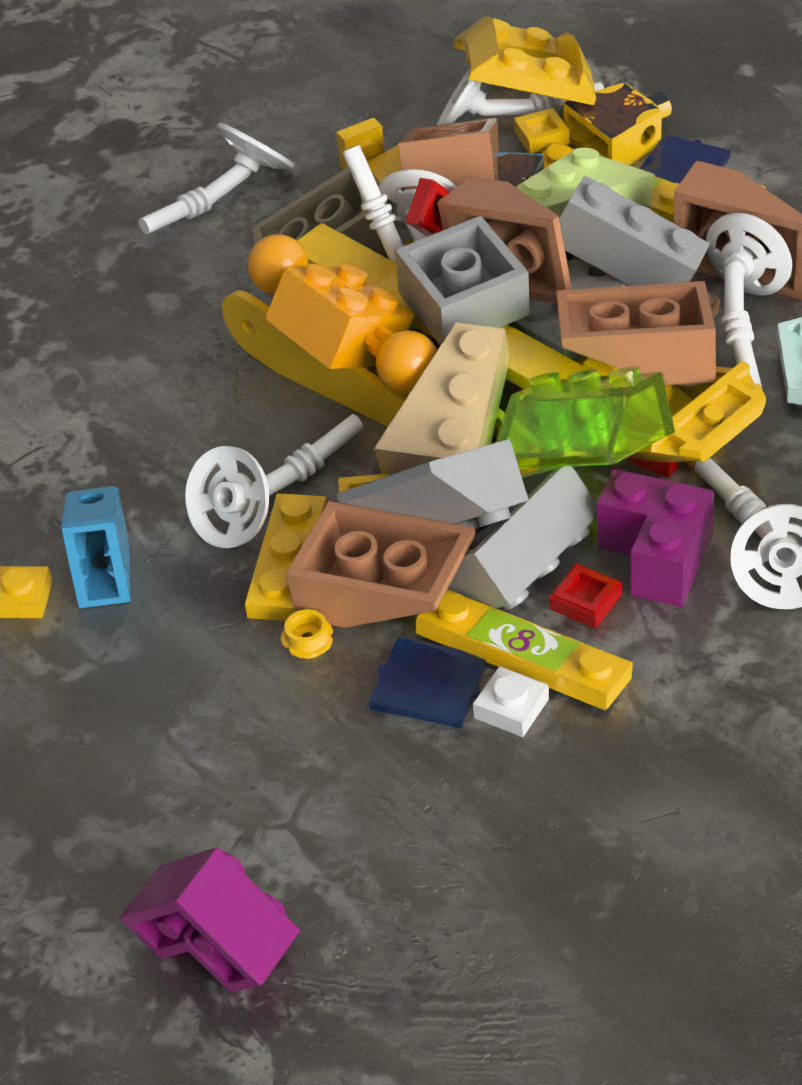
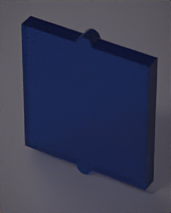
M664 134L639 169L653 173L655 177L680 184L696 160L724 167L730 158L731 150L703 144L698 139L691 141Z
M398 637L386 665L378 668L379 681L369 701V707L371 710L462 728L473 699H477L480 695L479 683L487 662L485 659L461 649Z

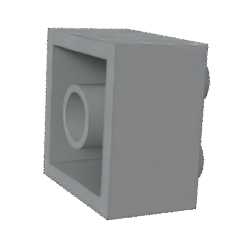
M481 215L395 250L399 294L440 346L455 323L500 328L530 315L528 271Z

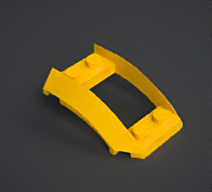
M486 15L455 37L454 49L464 50L467 63H470L469 80L590 105L595 104L596 92L590 67L576 38L571 33H563L554 39L547 31L541 28L529 27L528 29L513 27L505 21L492 19Z
M583 355L575 361L583 365L588 357ZM741 361L734 368L716 366L715 382L701 383L694 387L676 385L693 401L653 433L631 430L593 414V411L610 399L607 395L577 419L532 393L528 396V403L576 434L616 453L647 461H695L704 463L762 414L766 404V396L760 384L755 385L749 373L750 365Z

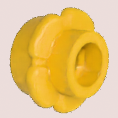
M312 609L299 610L291 614L285 621L284 630L281 634V643L284 648H289L290 654L294 657L314 658L323 654L331 647L333 639L330 635L333 633V628L322 613Z

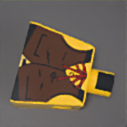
M625 83L595 91L596 101L594 105L571 100L563 102L564 123L569 129L570 143L577 148L594 149L599 152L600 156L627 165H631L660 145L661 119L669 116L672 110L671 103L663 92H658L646 98L629 84Z

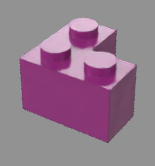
M612 470L597 502V545L601 549L631 555V596L683 607L713 535L714 491L622 470Z
M219 847L160 865L119 917L159 959L190 952L230 993L261 986L301 931L286 916V909L275 897L263 893L245 875V868L242 863L233 855L222 851Z

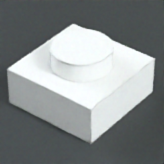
M499 666L473 703L474 718L524 737L549 700L548 685Z

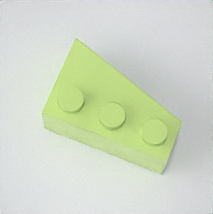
M577 148L516 186V188L557 214L560 219L569 199L584 175L596 182L607 185L618 194L650 209L655 174L600 156L599 152L594 149Z

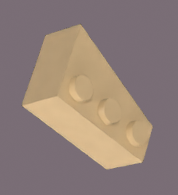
M464 323L454 324L374 448L381 474L389 473L390 476L430 461L491 444L510 360L505 329Z

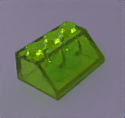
M630 366L608 373V376H599L597 369H590L568 376V379H560L558 372L532 377L529 379L530 387L511 395L496 443L510 439L519 468L613 465L675 432L662 372L640 373L638 366Z

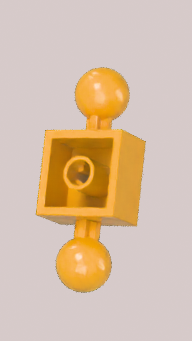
M273 234L259 240L251 249L247 261L249 276L258 289L264 293L274 295L265 317L266 321L328 369L376 366L381 381L389 389L400 394H410L436 354L437 348L427 336L408 330L415 314L399 303L400 298L395 293L376 287L366 279L367 274L354 265L342 263L339 267H324L318 264H308V257L302 245L287 235Z

